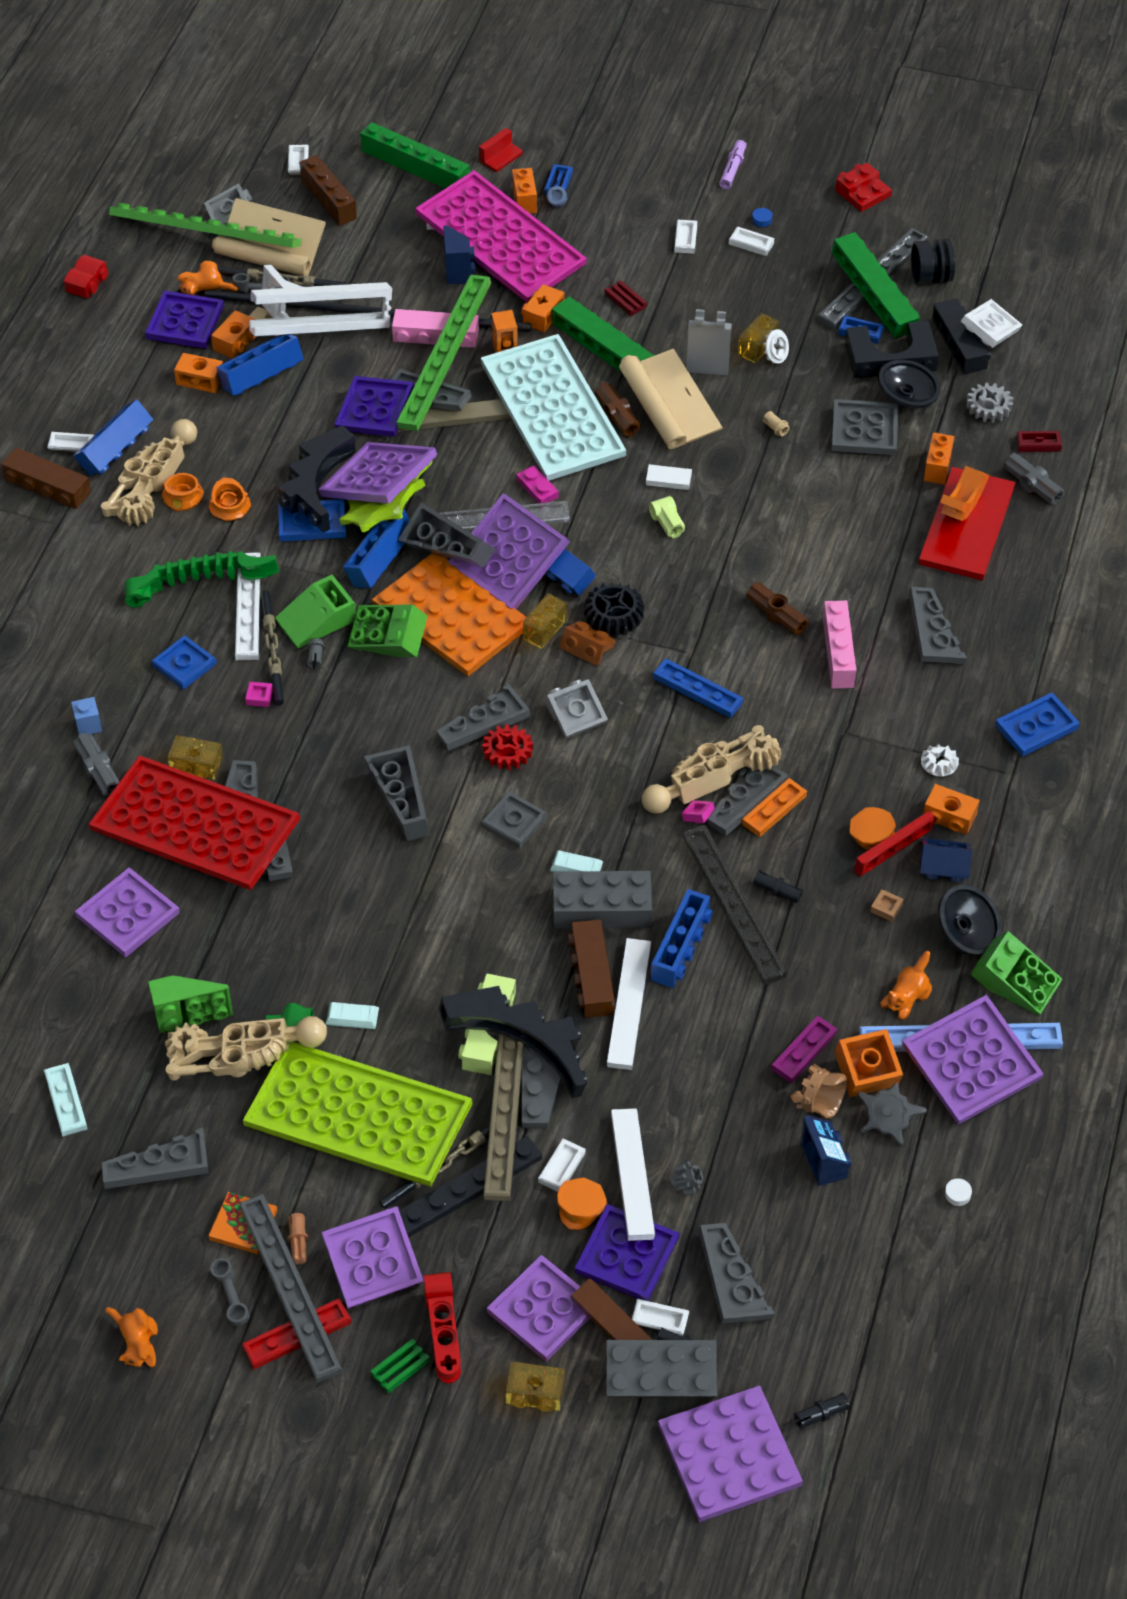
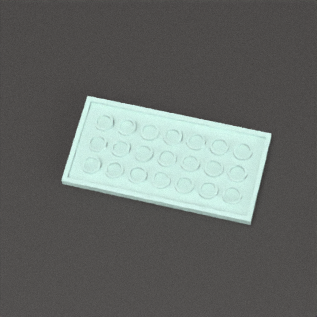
M559 334L481 357V364L542 474L548 481L626 456L624 445Z

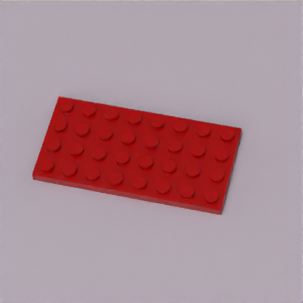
M139 755L88 825L90 830L252 890L299 822L300 816L295 811Z

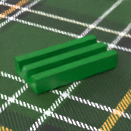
M411 1339L372 1369L371 1376L389 1394L429 1363L430 1357L427 1353L423 1352L420 1346L416 1345L414 1339ZM417 1356L420 1358L407 1369H405L402 1373L396 1376L393 1380H391L389 1383L385 1382L395 1373L401 1371L408 1363L414 1360Z

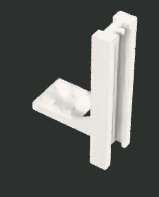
M264 265L263 287L261 290H251V301H255V304H262L273 319L250 320L249 330L254 336L389 328L390 315L388 311L391 310L389 300L392 299V288L387 282L302 287L284 280L272 265ZM383 297L382 312L289 317L285 312L286 303Z

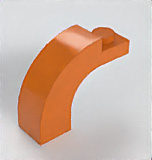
M965 466L953 493L950 496L943 494L940 503L944 504L941 513L960 521L965 520L977 504L989 475Z

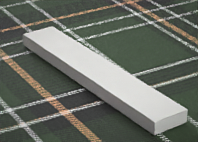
M245 553L252 557H261L260 553ZM238 568L236 660H259L260 579L247 580L241 575V568Z
M629 938L626 940L607 1067L632 1070L651 941Z
M637 1109L611 1110V1121L628 1241L654 1240L655 1231Z

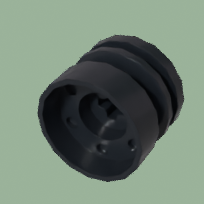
M939 239L935 240L932 247L928 240L913 242L911 247V270L916 285L932 283L933 276L937 283H942L943 280L945 282L953 281L955 275V254L950 239H943L942 242Z

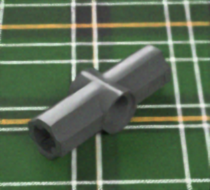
M1015 453L1010 455L1004 463V468L1019 479L1021 487L1026 492L1031 493L1034 491L1053 505H1056L1064 496L1065 490L1049 479L1047 471L1042 466L1037 465L1034 467Z
M82 733L73 741L74 747L82 759V764L90 779L93 778L102 795L110 796L119 784V780L112 770L110 759L104 750L101 751L92 734Z

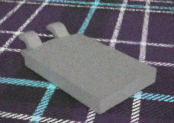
M696 309L695 320H689L686 369L692 373L728 376L732 324L725 323L726 312L717 311L716 322L704 321L705 310Z

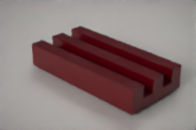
M621 280L617 282V285L612 284L611 288H605V295L630 316L647 307V302Z
M1017 431L1016 433L1018 452H1060L1062 450L1060 431Z

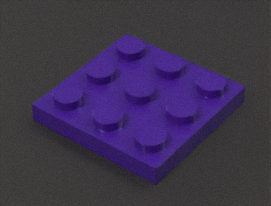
M164 291L145 332L146 339L206 349L224 308V301Z
M354 376L334 424L335 428L343 425L350 432L396 437L399 430L397 420L415 386L414 382Z
M607 1204L575 1267V1273L588 1279L591 1278L593 1281L637 1299L649 1301L679 1240L680 1233L653 1222L654 1240L628 1241L624 1210Z

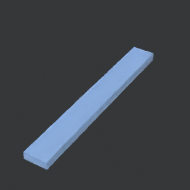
M1060 1023L1008 1024L1025 1049H1062L1063 1041ZM930 1025L860 1027L859 1035L887 1029L895 1052H907L902 1046V1041Z

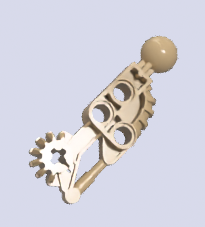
M179 419L171 426L170 435L172 439L163 438L162 441L156 444L152 442L150 446H144L142 451H138L133 458L125 462V468L118 478L119 486L111 494L108 501L101 504L102 513L105 517L118 516L122 522H127L129 526L133 523L138 526L141 522L147 524V519L153 518L155 506L150 493L164 489L163 483L170 476L174 475L185 457L182 446H188L196 440L197 428L192 421ZM133 488L130 493L120 498L123 490Z
M757 725L752 728L751 732L729 743L720 741L715 744H702L697 748V752L693 753L692 756L685 757V761H680L673 769L671 775L673 785L665 788L662 785L655 784L650 785L644 790L641 799L643 807L653 814L663 813L669 808L671 800L676 797L683 804H686L728 785L731 782V775L736 770L745 766L750 767L752 771L757 769L761 772L764 769L771 770V767L777 766L778 761L781 759L779 743L776 738H771L770 735L765 736L763 726ZM740 745L743 746L741 749L729 753V750Z
M315 1016L305 1017L297 1023V1026L287 1027L284 1018L233 1023L228 1025L222 1034L209 1037L207 1032L200 1029L196 1024L190 1027L185 1022L182 1028L175 1025V1032H168L169 1039L165 1041V1047L170 1064L166 1066V1072L171 1080H177L180 1076L195 1075L202 1072H212L215 1076L231 1075L233 1077H241L253 1068L260 1070L262 1066L267 1065L269 1067L274 1060L276 1062L280 1060V1054L284 1053V1051H289L290 1041H299L304 1047L308 1048L320 1046L326 1039L327 1027L321 1019ZM216 1056L207 1065H190L202 1057Z

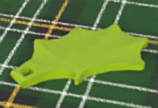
M432 461L390 503L348 500L350 510L340 517L341 525L354 523L360 527L361 532H366L381 521L402 519L403 508L406 502L416 491L426 486L424 480L418 478L431 466Z

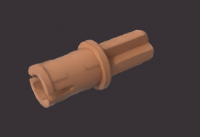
M294 1213L288 1217L290 1233L287 1241L291 1244L292 1259L298 1265L304 1264L307 1261L306 1243L309 1238L305 1231V1216L301 1213Z

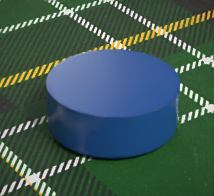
M758 208L752 214V222L759 227L769 226L772 223L773 214L766 208Z

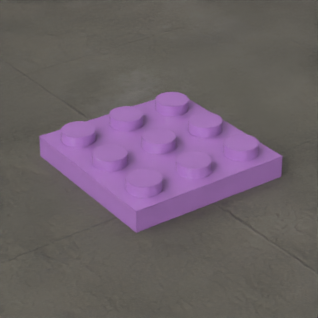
M131 868L126 869L75 911L76 917L125 958L180 913L177 905Z
M397 1206L322 1232V1237L347 1309L424 1282Z
M542 1255L487 1307V1313L545 1362L590 1319L570 1299L571 1295L580 1286Z

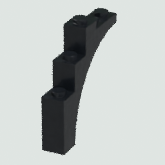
M343 425L299 444V461L289 465V481L278 486L279 495L277 499L280 506L286 508L291 514L299 511L301 515H304L322 533L330 530L329 512L321 504L317 496L318 488L323 478L334 466L356 453L355 437Z
M500 986L443 996L441 998L438 1010L445 1031L460 1029L486 1030L503 1034L522 1042L539 1053L553 1066L564 1081L572 1098L582 1096L587 1085V1076L584 1071H581L579 1066V1055L576 1047L581 1039L579 1027L574 1025L572 1017L544 1022L543 1012L538 1010L535 1001L508 1006L507 997L505 994H502Z

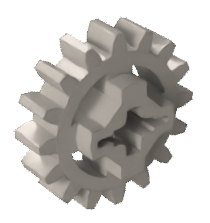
M985 383V386L982 387L978 384L977 389L971 388L970 393L967 395L966 408L970 409L969 414H976L975 419L982 417L983 422L990 419L994 423L996 418L1002 421L1003 416L1008 417L1009 412H1012L1013 397L1010 396V391L1004 392V386L997 388L996 383L993 386Z

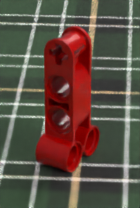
M443 1272L423 1275L437 1375L442 1382L453 1383L461 1375V1359L453 1307L451 1273ZM439 1312H445L449 1315L443 1320L435 1317ZM444 1337L452 1340L449 1345H441L438 1341ZM451 1364L452 1370H447L445 1365Z

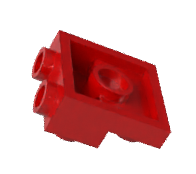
M868 163L863 165L856 164L852 171L848 173L841 172L837 176L835 191L860 212L892 196V189L879 179L880 173Z

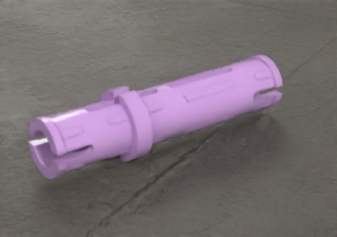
M737 140L734 143L733 150L728 154V162L719 181V185L723 189L731 188L737 169L743 162V154L747 144L742 140Z

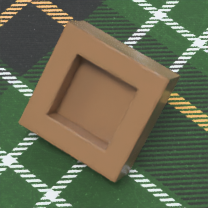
M881 890L872 904L870 912L893 922L903 905L904 899Z

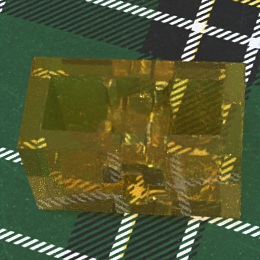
M761 313L739 336L738 355L756 363L764 355L766 349L763 345L766 342L765 336L771 330L779 329V320Z
M547 593L523 621V640L542 649L566 622L567 602Z
M176 735L168 755L169 766L201 778L214 780L223 760L221 743Z
M511 1362L506 1387V1403L517 1408L529 1406L536 1407L545 1412L560 1411L565 1384V1369Z

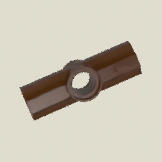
M607 382L599 384L595 389V396L604 407V413L610 422L614 421L623 435L628 436V438L634 436L640 430V424L632 414L628 400L625 397L621 398L611 384Z
M757 581L747 591L746 597L767 613L769 621L780 623L797 635L804 632L808 626L809 619L790 606L785 595L775 594Z

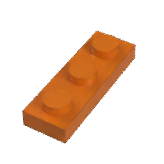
M787 779L742 818V825L760 838L807 796V790L792 779Z

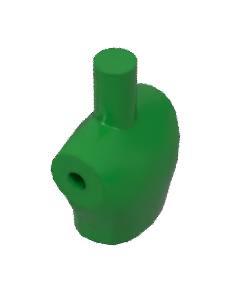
M288 1003L282 1015H266V1020L284 1018L287 1027L297 1026V1023L303 1018L314 1016L313 1008L303 1007L296 1003Z

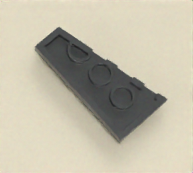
M399 368L391 380L414 382L415 385L420 375ZM442 382L430 408L461 411L472 397L470 390Z
M911 587L909 596L920 661L965 664L967 657L964 652L961 653L960 643L950 630L951 624L949 620L945 619L942 614L943 608L933 588Z
M508 683L502 687V692L497 695L493 693L487 697V702L481 706H473L464 717L458 716L438 729L437 737L447 751L488 735L489 730L495 732L496 726L502 729L505 727V724L512 725L531 717L530 709Z
M233 760L225 786L258 798L256 762Z
M774 766L771 767V770L764 769L762 772L759 769L752 771L750 767H743L736 783H732L729 787L727 796L720 800L709 816L708 826L727 836L742 823V818L788 779V774Z
M525 1044L522 1059V1128H548L561 1077L550 1063Z
M197 1129L195 1134L187 1137L179 1135L172 1138V1142L158 1146V1143L148 1146L146 1151L138 1154L133 1151L102 1162L104 1188L108 1189L209 1173L204 1129Z
M727 1224L700 1225L698 1231L721 1324L773 1319L775 1313L772 1307L767 1305L764 1299L765 1294L760 1285L757 1286L748 1263L745 1264L740 1255L741 1250Z

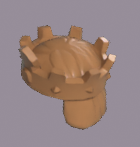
M816 1064L811 1065L808 1069L811 1075L807 1079H803L802 1091H795L791 1095V1099L794 1103H801V1105H797V1109L811 1113L816 1112L825 1119H831L836 1115L843 1100L847 1086V1077L842 1073H830L825 1068L822 1069Z

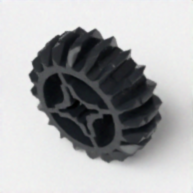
M611 582L608 586L602 583L601 588L595 587L593 592H589L584 602V615L587 624H591L592 629H598V631L606 632L609 635L615 634L618 637L619 633L626 635L628 630L634 632V629L640 626L641 620L644 618L645 605L641 594H638L636 589H631L629 584L624 587L621 582L618 585H613Z

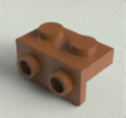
M576 622L565 627L559 647L597 666L601 662L603 653L614 648L616 640L609 637V634L590 628L585 622Z

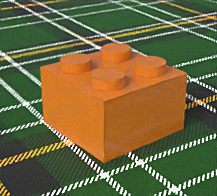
M887 1029L841 1039L834 1050L841 1073L847 1077L846 1088L849 1097L857 1096L860 1091L867 1094L891 1088L894 1083L899 1084L903 1077Z

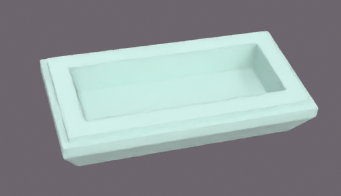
M557 851L550 871H600L603 861Z
M330 1002L326 1025L376 1029L379 1007Z

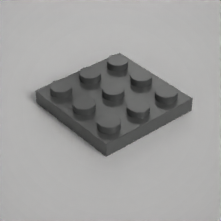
M834 399L832 451L896 455L898 404Z

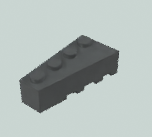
M422 502L398 539L410 548L482 568L485 567L495 551L494 547Z
M410 745L364 756L370 776L407 841L430 836Z

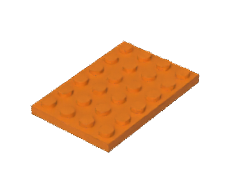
M430 554L372 599V605L413 604L428 615L421 642L466 676H470L531 627V620L515 608H509L504 602L490 594L488 590L482 588L471 578L448 563L449 560L445 557Z

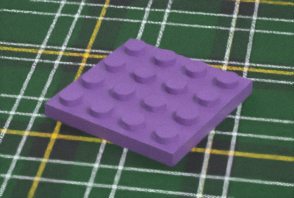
M367 442L318 490L321 497L387 504L392 502L437 456L435 447Z
M503 493L471 533L495 548L485 567L482 568L450 559L448 563L471 578L482 588L488 590L490 594L504 602L509 608L517 609L570 541Z
M987 995L902 1041V1046L958 1125L1039 1081L1044 1075Z
M760 1385L658 1420L659 1429L699 1522L801 1487L803 1484V1480Z

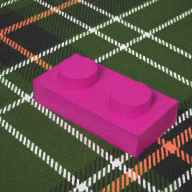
M535 466L516 474L517 482L540 506L559 497V491Z

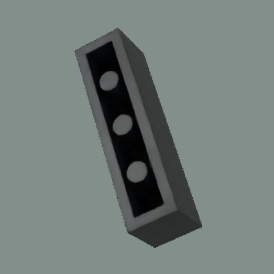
M957 298L934 303L932 320L963 374L987 369L988 360L991 358L990 350L988 347H985L978 335L970 332L961 322L966 315L965 307L961 306Z

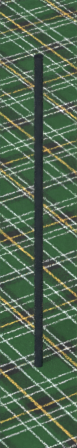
M205 290V297L255 303V301H251V294ZM321 301L286 303V306L346 313L382 312V308ZM395 309L388 311L390 317H394ZM478 318V325L480 327L492 328V319ZM516 322L518 331L531 332V323Z

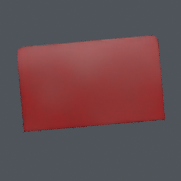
M508 128L503 129L479 146V162L494 172H498L523 154L522 149L512 144V131Z

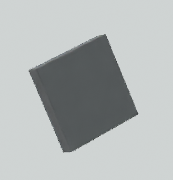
M508 791L481 821V827L520 849L547 819V812Z

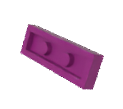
M817 1015L772 1064L771 1070L792 1084L837 1035L838 1029Z

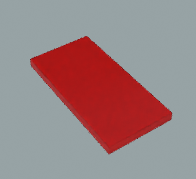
M952 467L943 491L944 495L950 496L953 493L964 469ZM989 476L977 504L970 515L963 521L941 513L944 504L939 502L918 565L983 581L1016 482Z

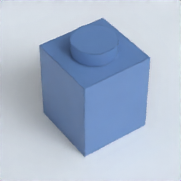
M94 697L71 702L79 735L82 733L94 734L102 732Z

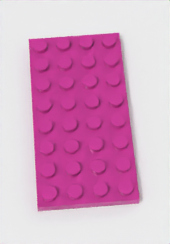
M475 170L433 196L415 210L417 216L442 236H444L443 226L447 225L468 237L470 247L474 246L475 259L472 260L526 303L530 301L533 293L538 291L542 284L549 287L555 286L583 267L587 261L585 256Z

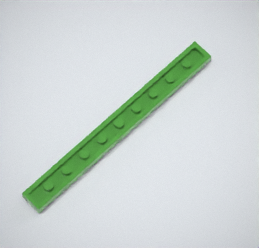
M118 203V206H112L109 210V215L291 248L301 246V238H296L294 233L282 232V235L275 234L276 230L272 229L257 231L255 226L246 225L245 228H241L238 223L227 222L224 225L220 224V220L208 219L207 222L202 221V217L199 216L185 218L184 214L172 212V215H168L165 210L154 209V212L148 211V207L136 206V209L130 208V204Z
M470 275L397 420L399 429L419 430L491 285L490 277Z

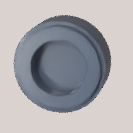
M560 186L550 188L547 192L548 203L555 208L565 205L567 202L565 189Z

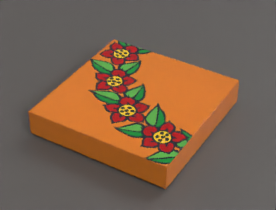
M228 1192L209 1233L210 1241L259 1254L239 1208V1203L251 1198ZM268 1204L275 1218L278 1211L277 1206Z

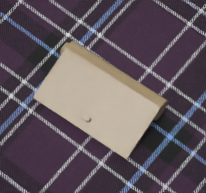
M235 198L228 222L238 223L241 228H245L246 225L255 226L257 231L272 229L276 230L275 234L282 235V232L294 233V237L301 238V246L291 248L218 235L212 241V248L216 254L261 266L272 265L279 271L308 276L326 222Z
M674 348L642 361L637 356L631 355L621 360L619 369L669 449L680 447L722 430L723 427Z

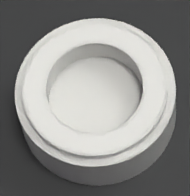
M963 1179L949 1181L945 1189L947 1201L955 1206H963L969 1202L972 1194L970 1184Z

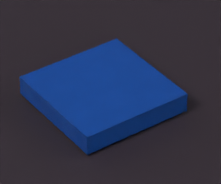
M185 635L151 661L155 669L183 690L217 664L215 657Z

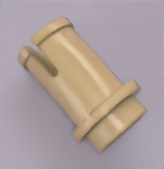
M772 411L764 415L766 419H763V422L774 430V434L784 436L788 433L789 426L787 421L781 420Z

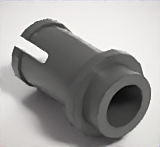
M314 638L307 644V649L309 650L307 666L312 668L315 661L314 669H318L322 666V652L325 650V645L321 639Z

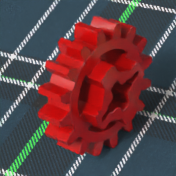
M505 724L504 729L496 726V732L489 730L488 736H484V744H482L484 759L490 760L491 766L498 764L499 770L503 766H506L508 771L511 770V766L519 769L520 763L526 765L527 758H532L533 742H531V735H526L525 729L518 731V725H515L512 729L509 728L508 724Z

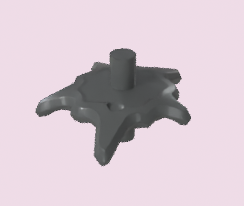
M894 1083L889 1090H879L874 1096L862 1091L857 1094L865 1104L868 1116L867 1123L859 1132L864 1133L871 1129H877L882 1135L890 1134L899 1145L904 1143L902 1129L908 1127L909 1119L912 1116L927 1112L925 1107L910 1104L907 1101V1097L899 1093L898 1083Z

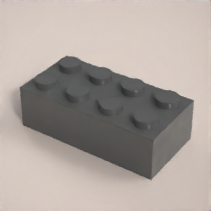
M651 871L553 872L554 928H572V922L601 919L602 928L651 927Z
M716 1340L606 1341V1397L717 1396Z

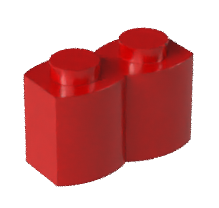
M82 255L64 279L66 292L87 299L92 294H95L98 285L106 280L108 276L106 261Z

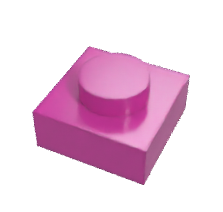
M249 682L245 699L246 705L269 707L273 691L272 684Z
M693 800L681 814L686 822L704 823L715 807L713 802Z

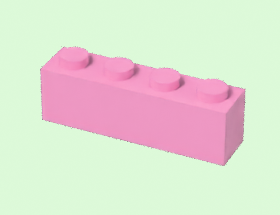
M395 309L392 324L393 342L436 345L451 313ZM475 315L460 347L476 348L479 331L478 315Z
M847 600L825 601L823 626L831 688H854L856 664Z

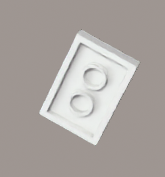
M992 299L966 314L961 320L970 332L978 335L983 343L992 348L1018 332L1022 327L1019 321Z

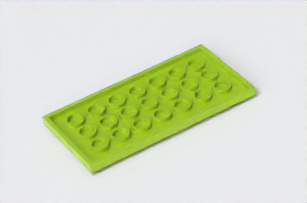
M290 1041L289 1051L281 1053L280 1060L275 1061L245 1115L243 1123L246 1127L431 1187L473 1103L472 1098L315 1048L304 1047L302 1044Z

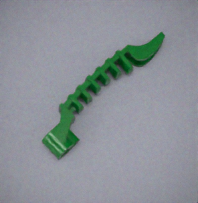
M229 551L226 554L216 553V555H204V557L200 558L191 557V559L184 561L179 559L178 562H166V565L161 566L156 564L145 576L133 577L125 581V603L129 607H141L145 602L152 600L153 594L163 590L162 582L167 581L173 587L175 586L174 579L179 578L181 583L185 584L187 576H192L195 581H199V574H204L207 579H211V572L216 571L218 578L221 579L223 578V570H227L229 578L235 580V569L241 568V575L247 580L269 577L279 573L276 555L252 557L242 551L238 553Z

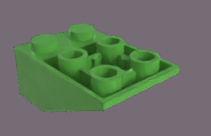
M330 575L311 584L279 613L275 620L298 649L307 645L311 639H319L353 623L356 617L355 602L336 578Z
M413 604L359 605L348 647L394 657H417L428 615Z
M1009 931L991 941L970 974L987 990L1037 1015L1042 1013L1062 981L1058 974Z
M174 975L148 981L160 1033L166 1031L173 1032L175 1031V1025L182 1028L185 1022L192 1026L193 1024L200 1025L204 1022L222 1020L233 1016L229 987L226 984Z

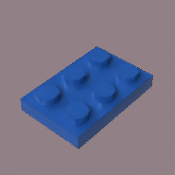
M344 499L320 501L329 512L330 530L324 533L316 526L314 527L299 511L291 514L278 503L280 541L346 538V525H341L339 520L340 517L345 515Z
M1052 692L996 719L995 726L1023 757L1078 730L1080 723Z

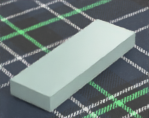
M69 1063L45 1069L44 1073L62 1136L87 1130Z

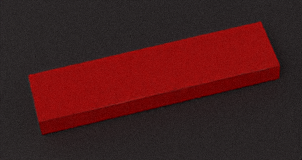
M930 811L926 812L856 859L854 872L859 877L863 876L930 832L934 822V815Z
M340 1298L315 1309L326 1335L352 1324L351 1318ZM290 1321L242 1343L243 1350L253 1369H257L301 1348Z

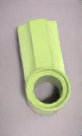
M671 496L649 503L652 519L659 521L667 536L676 538L685 531V525L677 513L675 502Z

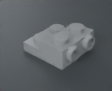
M238 183L204 202L210 218L220 220V224L226 225L235 198L245 201L252 200L248 190H243Z
M579 679L570 683L567 688L561 690L558 687L548 692L545 704L553 721H557L565 739L607 723L608 718L589 679L585 681Z

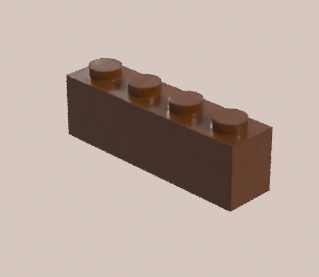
M317 155L300 161L301 181L336 223L341 226L356 220V200Z
M17 447L1 463L4 479L8 482L18 484L27 490L37 492L65 506L77 509L91 493L87 476Z
M601 919L572 922V932L567 933L569 947L574 948V953H571L572 968L577 967V973H574L575 988H580L581 994H577L578 1008H583L585 1018L614 1015L615 1000Z

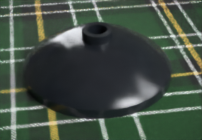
M910 360L890 361L881 368L878 375V383L883 393L900 406L924 408L935 403L939 397L941 388L937 377L932 371L917 362Z
M970 885L954 886L942 895L938 904L937 916L939 926L947 941L964 954L971 956L983 955L991 941L1001 935L1002 930L1000 915L993 901L983 891Z

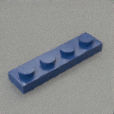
M666 658L653 672V679L729 718H732L743 704V697Z

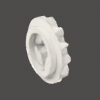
M771 330L765 336L766 342L763 345L766 349L764 353L767 354V360L772 361V363H782L787 358L789 342L783 331Z
M938 743L936 747L929 745L927 750H923L921 765L925 771L932 775L947 776L952 774L958 767L959 758L956 756V751H951L949 746L941 747ZM944 756V760L936 764V758Z

